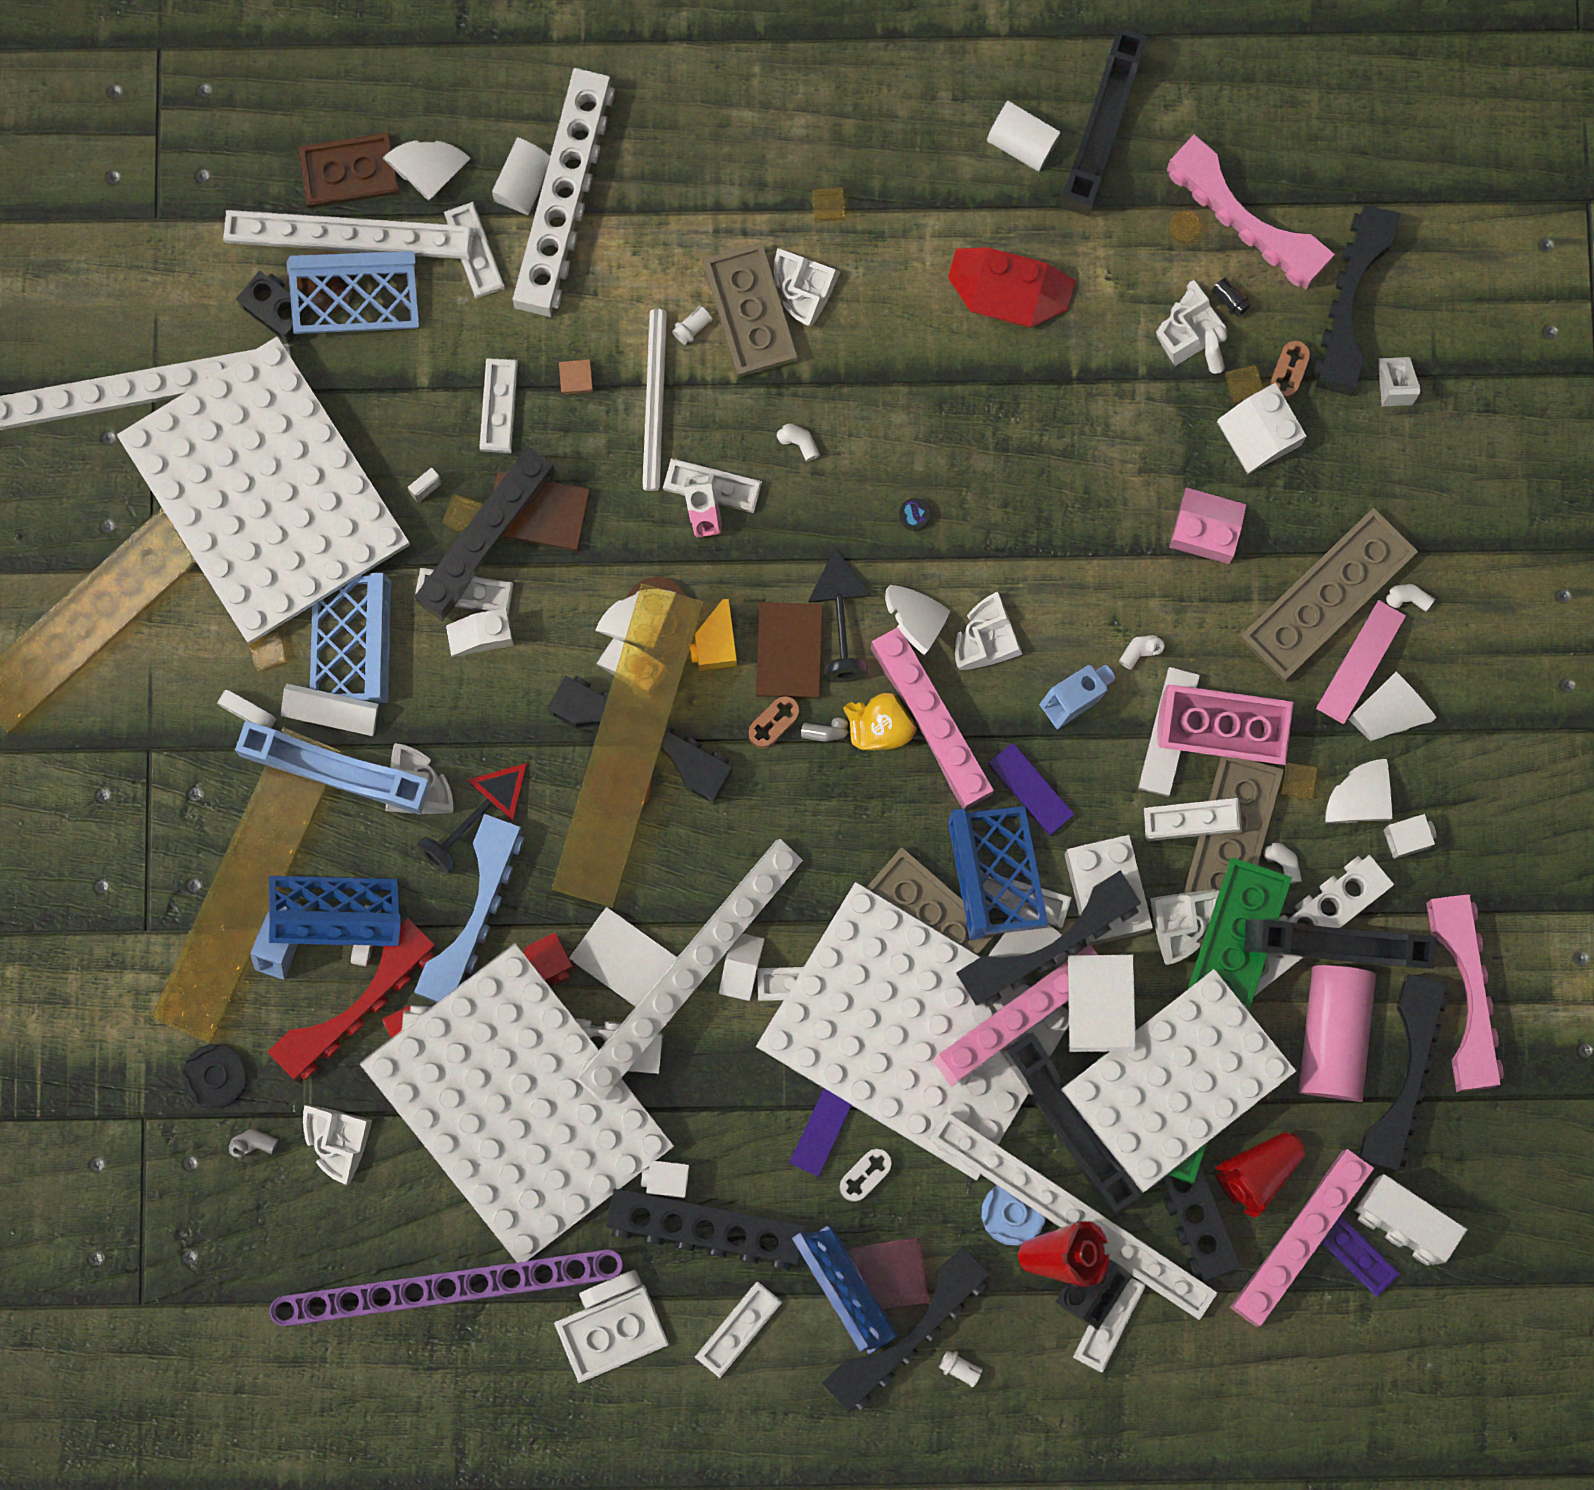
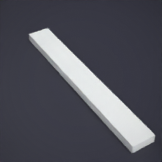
M227 210L223 240L225 243L367 253L414 251L415 256L470 259L473 229L472 226Z

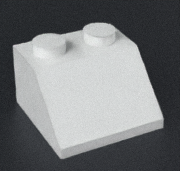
M1276 383L1248 397L1217 420L1247 474L1302 446L1307 437Z

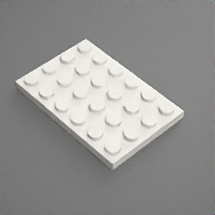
M1213 969L1135 1031V1051H1109L1066 1085L1062 1091L1140 1190L1145 1192L1296 1072V1070L1215 969Z

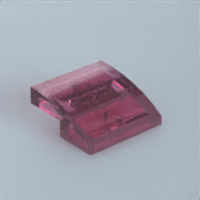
M919 1238L850 1248L853 1262L883 1310L929 1303Z

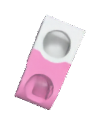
M715 473L687 477L683 488L695 537L721 534L722 520L717 500Z

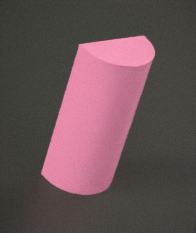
M1168 684L1164 690L1159 709L1157 743L1159 748L1286 765L1294 702Z
M1318 965L1312 967L1298 1094L1363 1102L1376 973L1343 966Z

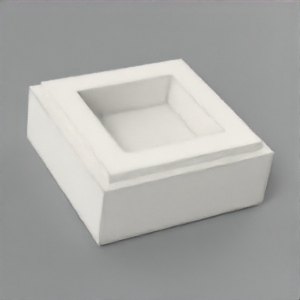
M431 467L408 486L410 495L417 503L421 502L441 485L440 477Z

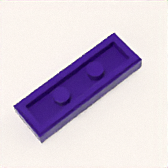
M1013 743L988 763L989 767L1020 803L1025 806L1026 810L1049 836L1074 816L1073 812Z
M824 1088L789 1164L818 1177L851 1104Z
M1341 1215L1321 1241L1375 1297H1378L1400 1274Z

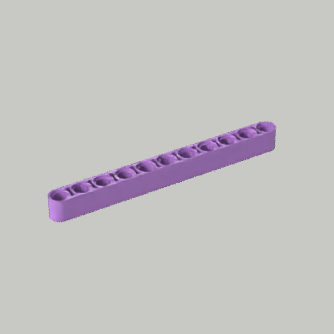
M602 1250L279 1297L272 1302L270 1316L278 1325L296 1326L603 1282L620 1276L624 1263L616 1252ZM606 1256H612L617 1260V1269L612 1274H604L600 1270V1262ZM573 1261H581L585 1266V1273L579 1279H572L568 1275V1266ZM548 1265L553 1271V1277L548 1283L541 1284L536 1280L535 1273L540 1266ZM516 1270L519 1272L521 1281L517 1287L507 1288L504 1285L503 1277L507 1271ZM479 1274L485 1275L488 1279L487 1289L481 1293L474 1292L471 1287L472 1279ZM451 1279L455 1282L456 1291L451 1297L445 1298L440 1294L439 1286L442 1281ZM413 1284H420L424 1290L422 1299L417 1302H411L407 1297V1290ZM382 1288L388 1289L391 1293V1301L384 1307L378 1306L375 1302V1294ZM355 1293L358 1296L359 1305L355 1310L347 1311L343 1307V1299L347 1294ZM321 1297L326 1301V1311L320 1316H315L310 1309L311 1303L314 1299ZM285 1302L291 1303L294 1307V1314L287 1321L282 1320L278 1314L279 1307Z

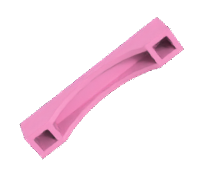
M1193 135L1169 161L1167 171L1174 183L1188 188L1192 192L1193 198L1200 205L1209 206L1216 212L1215 216L1225 226L1231 225L1236 229L1244 243L1257 247L1262 252L1263 258L1270 265H1278L1285 271L1286 278L1295 286L1301 285L1304 289H1307L1331 263L1335 254L1313 235L1280 230L1250 214L1235 199L1226 185L1220 170L1217 153L1196 135Z
M897 627L871 642V650L915 719L962 809L966 811L991 797L994 791L906 637Z
M1470 894L1431 899L1426 903L1431 935L1437 937L1436 939L1454 959L1462 976L1467 994L1468 1013L1466 1028L1461 1044L1452 1059L1456 1092L1499 1086V1079H1503L1504 1076L1501 1060H1496L1494 1047H1498V1035L1496 1029L1491 1028L1489 1016L1493 1015V1004L1491 997H1486L1484 984L1488 983V973L1486 966L1481 965L1479 952H1483V942L1481 934L1475 931L1474 921L1478 920L1476 903L1471 902Z
M1088 945L1075 956L1098 954L1091 945ZM1068 961L949 1046L932 1061L951 1087L1069 1001Z
M1350 1150L1342 1151L1324 1175L1297 1218L1263 1264L1247 1282L1230 1308L1255 1327L1261 1326L1374 1168Z

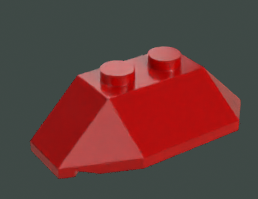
M989 247L956 248L948 275L949 282L953 285L971 313L1027 328H1032L1058 314L1066 312L1075 284L1073 278L1048 263Z

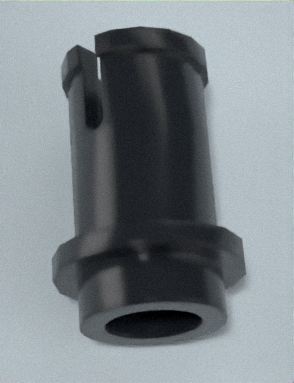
M1226 277L1221 279L1211 291L1230 309V315L1235 314L1237 317H1240L1251 306L1248 302L1249 297L1247 295L1242 296Z

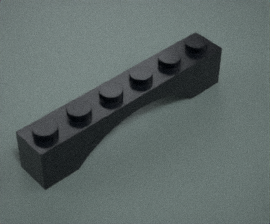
M1118 27L1097 96L1063 193L1060 208L1090 217L1148 36Z
M1365 204L1360 214L1354 213L1350 231L1355 232L1353 242H1347L1342 259L1348 261L1345 272H1339L1335 289L1340 290L1338 301L1332 300L1328 313V318L1333 319L1330 330L1325 328L1320 347L1325 348L1323 359L1317 358L1313 371V376L1318 377L1316 383L1318 388L1352 396L1356 390L1364 359L1357 346L1352 325L1354 294L1363 274L1376 260L1389 252L1395 238L1400 213Z
M529 446L526 448L414 597L417 604L442 622L461 599L477 570L499 539L518 516L539 496L555 475L554 464Z
M565 676L547 707L550 715L575 729L591 726L614 727L644 737L657 746L671 760L679 772L686 790L714 805L732 773V767L728 765L729 760L717 752L709 755L700 750L702 745L687 736H685L684 740L673 735L674 729L660 721L656 725L645 719L647 715L633 706H630L629 709L617 704L619 699L606 691H602L600 695L591 690L590 687L592 685L583 678L575 676L574 679Z
M1120 870L1093 887L1088 903L1080 917L1065 934L1052 944L1035 952L1015 957L982 956L957 971L956 974L975 1005L978 1006L983 1003L987 1008L1002 998L999 993L1010 986L1014 991L1030 981L1027 975L1038 969L1041 974L1056 965L1057 963L1054 958L1063 952L1070 956L1085 947L1081 942L1084 939L1093 935L1096 940L1111 931L1112 929L1109 924L1120 918L1122 922H1125L1138 914L1139 911L1136 907L1142 903Z
M1246 919L1243 952L1434 969L1437 937L1334 928L1265 919Z
M1411 974L1406 975L1403 979L1396 1009L1402 1020L1407 1039L1408 1059L1406 1073L1399 1094L1391 1107L1375 1124L1364 1131L1358 1157L1372 1167L1394 1173L1399 1171L1400 1166L1405 1167L1409 1154V1148L1405 1147L1407 1136L1413 1135L1417 1123V1117L1413 1116L1415 1105L1421 1104L1425 1092V1086L1421 1085L1423 1073L1428 1074L1433 1060V1055H1429L1431 1042H1437L1441 1025L1437 1024L1439 1011L1444 1012L1448 1002L1449 994L1444 993L1446 987L1444 983Z
M1025 1033L1002 1049L1001 1053L1107 1211L1117 1213L1140 1197L1142 1194L1128 1173L1063 1093L1062 1089L1065 1087V1084L1051 1058L1034 1033Z
M962 1246L938 1269L936 1287L931 1303L923 1318L912 1332L898 1344L880 1354L862 1359L845 1360L822 1382L823 1386L848 1412L853 1407L859 1412L872 1399L868 1393L876 1385L882 1389L895 1376L891 1370L901 1362L906 1366L919 1353L915 1347L923 1339L929 1343L941 1332L942 1329L938 1326L940 1322L946 1317L952 1321L965 1308L961 1302L969 1294L975 1298L989 1285L985 1279L990 1274Z

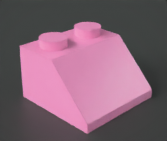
M1186 488L1169 548L1230 564L1234 557L1241 532L1246 504Z

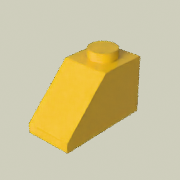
M723 599L695 633L696 643L690 644L692 663L698 662L699 671L737 666L729 599Z

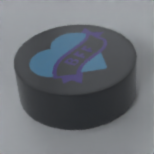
M919 498L908 499L900 507L899 520L906 529L919 531L929 523L930 508L925 501Z

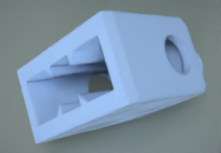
M1087 665L1052 687L1039 705L1058 730L1099 702L1108 691L1107 685L1115 681V675L1107 665H1103L1096 671L1091 665Z
M287 907L280 909L281 911H291ZM268 911L250 955L256 971L285 980L298 944L269 943Z

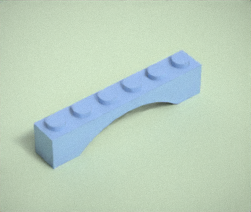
M246 720L235 748L236 753L242 758L419 815L422 813L431 786L426 778L341 755Z
M484 814L473 842L480 874L479 892L474 911L465 929L454 943L440 955L426 962L414 992L417 996L438 1003L464 982L467 973H473L479 957L474 955L479 943H485L490 930V926L486 925L490 913L496 914L502 897L498 895L502 883L508 884L512 875L513 867L509 865L513 854H520L525 841V837L521 836L522 830L519 826Z

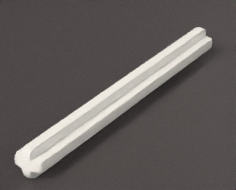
M652 309L649 320L643 489L646 491H658L660 488L667 312L663 309Z

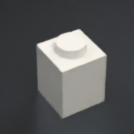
M1425 814L1390 824L1384 829L1394 860L1430 849L1435 844L1433 839L1437 838L1435 827L1431 820L1427 821Z
M650 1160L649 1168L643 1169L641 1187H647V1195L686 1199L689 1165Z

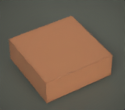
M590 360L559 362L562 395L593 392Z

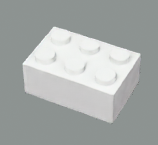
M1129 835L1066 850L1064 855L1079 915H1081L1088 903L1093 887L1120 870L1142 903L1136 907L1139 913L1125 922H1122L1120 918L1109 924L1112 930L1096 940L1093 935L1086 938L1087 946L1150 932L1153 927Z
M1386 1175L1373 1179L1354 1209L1355 1212L1360 1214L1358 1217L1360 1222L1371 1229H1375V1227L1381 1228L1387 1232L1385 1236L1387 1240L1400 1248L1403 1245L1408 1246L1415 1251L1412 1256L1427 1266L1430 1263L1436 1265L1447 1262L1467 1230Z

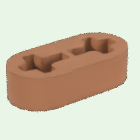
M1291 341L1284 346L1270 381V385L1276 383L1280 390V384L1276 381L1281 382L1285 373L1291 375L1288 384L1293 388L1288 387L1286 391L1280 390L1285 400L1292 398L1297 392L1309 361V349L1300 341ZM1294 350H1298L1299 357L1303 358V360L1298 359L1294 368L1288 366L1291 356L1287 353L1292 354Z
M779 697L751 724L748 735L753 746L760 749L769 748L797 721L799 707L796 701L791 697ZM778 706H792L790 710L791 718L783 716L778 722L774 720L779 715ZM771 723L773 727L768 732L770 739L766 741L764 738H761L758 741L755 729L759 727L763 730Z

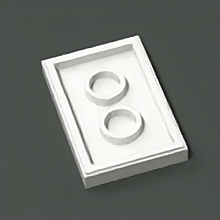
M607 907L569 957L570 961L635 1007L677 959L675 955Z
M1133 955L1068 956L1070 1052L1135 1051Z
M644 1284L554 1322L578 1383L669 1345Z

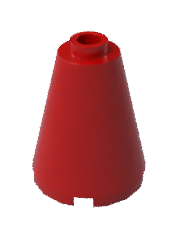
M1282 1132L1218 1164L1215 1170H1220L1216 1175L1217 1181L1234 1204L1240 1201L1247 1207L1243 1210L1244 1213L1254 1218L1258 1217L1266 1210L1304 1158L1305 1153L1303 1149L1305 1145L1296 1134Z
M1079 1221L1024 1241L1020 1246L1018 1259L1021 1267L1026 1272L1080 1287H1089L1100 1283L1107 1273L1109 1254H1105L1104 1244H1108L1102 1229L1094 1222Z

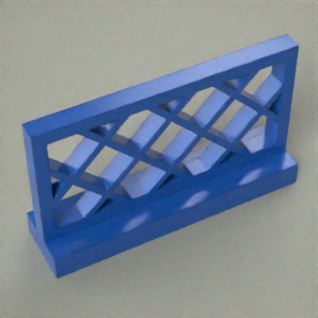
M1025 806L967 813L965 809L952 810L948 826L969 939H983L984 935L1047 928V916ZM1006 817H1019L1021 828L1015 835L1000 825ZM983 820L992 828L983 838L973 831L971 821ZM995 830L1011 840L1003 851L988 842V839ZM1021 833H1022L1023 840H1021L1020 838H1018V837L1021 835ZM975 841L979 843L977 848L975 845ZM1014 843L1025 850L1026 858L1021 864L1006 855ZM982 847H985L997 856V859L990 868L978 860L977 854ZM1001 859L1016 869L1008 881L993 871ZM1027 863L1029 870L1024 867ZM1019 873L1031 880L1032 887L1027 894L1011 884ZM988 876L1004 886L996 897H993L984 890L983 883ZM1007 889L1022 899L1014 911L999 901ZM986 900L991 903V904L988 906V908H987ZM1025 902L1037 910L1038 920L1027 921L1017 914ZM994 906L1009 916L1004 924H990L989 912Z
M269 876V943L399 945L401 920L397 879ZM276 887L290 888L293 891L285 896L276 890ZM321 888L325 892L320 896H316L310 890ZM353 889L358 893L349 897L341 891ZM376 890H391V893L384 898H381L374 892ZM302 896L309 903L301 907L294 900ZM334 897L342 903L334 908L326 903V901ZM367 898L374 904L366 909L358 902ZM287 907L291 911H281L280 909ZM318 907L319 909H321V910L324 911V912L312 911V910H314L315 908ZM350 908V909H352V910L355 911V912H344V911H346L347 909ZM383 909V910L386 911L387 913H376V912H378L379 910Z
M832 1225L825 1227L819 1232L799 1233L792 1238L860 1351L867 1350L868 1354H873L899 1337Z

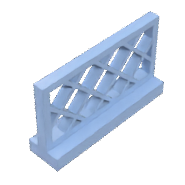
M414 251L289 256L286 263L290 283L294 334L418 329ZM394 274H407L408 287L402 294L387 283ZM371 275L380 283L371 295H368L356 284L362 276ZM379 275H388V276H387L385 279H383V278H381ZM348 276L357 277L354 279V281H352ZM317 277H326V278L324 279L323 282H321ZM331 277H341L349 284L339 297L325 285ZM297 278H309L318 287L307 298L297 289ZM382 287H385L397 298L387 310L373 299ZM351 288L366 299L356 312L342 300ZM321 289L335 300L325 313L311 302ZM407 292L409 293V301L404 298ZM298 298H300L304 302L300 307ZM399 301L410 309L411 321H398L390 314ZM368 303L372 304L383 314L376 323H368L359 315ZM337 304L352 315L345 324H336L327 316ZM306 305L321 317L314 325L300 326L299 313ZM386 317V318L389 319L391 322H382V321H383V319ZM354 319H356L358 322H360V323L350 324ZM323 320H325L329 325H319V324H320Z
M371 573V576H359L348 583L344 589L340 588V593L328 605L321 600L312 606L310 689L319 691V682L328 674L338 684L330 692L332 694L363 701H374L375 703H388L392 579L384 573ZM357 584H367V596L358 604L348 593ZM346 597L355 608L342 620L332 609ZM366 605H367V613H366V611L363 609ZM330 612L340 623L326 635L320 629L321 620ZM361 612L367 618L366 627L357 635L347 624ZM345 628L354 639L341 651L332 639ZM329 643L339 654L325 666L319 660L320 651ZM360 643L366 649V657L356 666L346 655ZM344 658L352 666L353 670L340 681L331 670ZM359 674L365 680V693L352 694L346 685ZM343 689L347 694L338 693Z

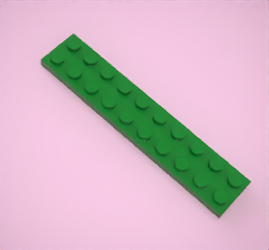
M1230 857L1187 990L1215 969L1249 1012L1267 954L1243 952L1246 919L1278 921L1292 877ZM1207 1142L1166 1175L1193 1184Z

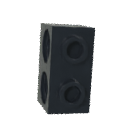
M259 271L236 300L240 308L289 344L296 336L293 333L292 318L283 320L280 316L284 310L292 309L290 293L283 289L285 284L274 274L270 273L267 276ZM267 290L272 292L270 298L266 301H258L256 299L261 291ZM298 298L300 307L304 302L300 298ZM308 305L299 313L300 326H304L311 318Z
M1109 1259L1107 1273L1100 1283L1089 1287H1080L1067 1283L1062 1288L1060 1296L1055 1303L1069 1314L1099 1330L1133 1275L1118 1263Z

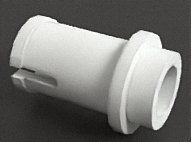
M698 306L681 324L677 322L672 332L682 344L692 343L694 341L693 337L712 321V317L703 307Z
M949 1350L945 1353L939 1365V1368L944 1370L943 1374L947 1375L950 1373L971 1387H974L983 1370L959 1357L957 1351L952 1353Z

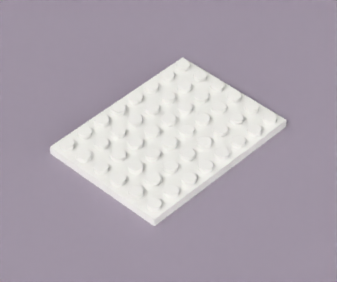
M278 337L265 343L117 434L120 442L249 645L410 545Z
M855 882L756 1047L974 1180H977L980 1173L928 1138L944 1114L948 1112L998 1145L1028 1092L1001 1051L953 1087L949 1085L932 1061L949 1046L1031 987L1024 984L1013 991L1009 986L999 992L1002 998L987 1008L983 1003L976 1006L956 972L980 957ZM1061 1006L1025 1032L1034 1033L1049 1057L1069 1026V1010Z
M516 943L360 1062L362 1068L517 1263L529 1260L613 1194V1189H620L641 1173L643 1169L650 1166V1160L656 1161L674 1147L622 1078L606 1097L600 1101L576 1080V1077L598 1053L599 1049Z

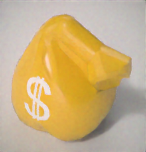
M893 693L879 694L870 699L867 706L862 702L857 704L851 702L843 707L850 721L851 742L861 750H889L901 747L913 738L917 729L915 722L898 697Z

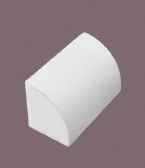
M1007 101L998 115L987 141L1040 172L1059 141L1060 131Z
M517 137L493 188L494 201L528 215L544 182L550 156L534 144Z

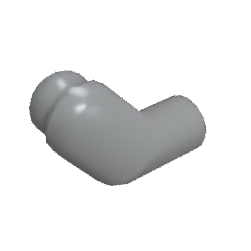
M835 717L832 720L831 727L804 723L801 736L803 739L822 742L844 739L849 733L847 731L849 722L846 719Z
M249 1129L232 1138L229 1152L237 1158L256 1148L273 1154L278 1144V1139L255 1129Z

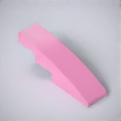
M1380 600L1377 601L1316 709L1342 724L1346 722L1406 615Z

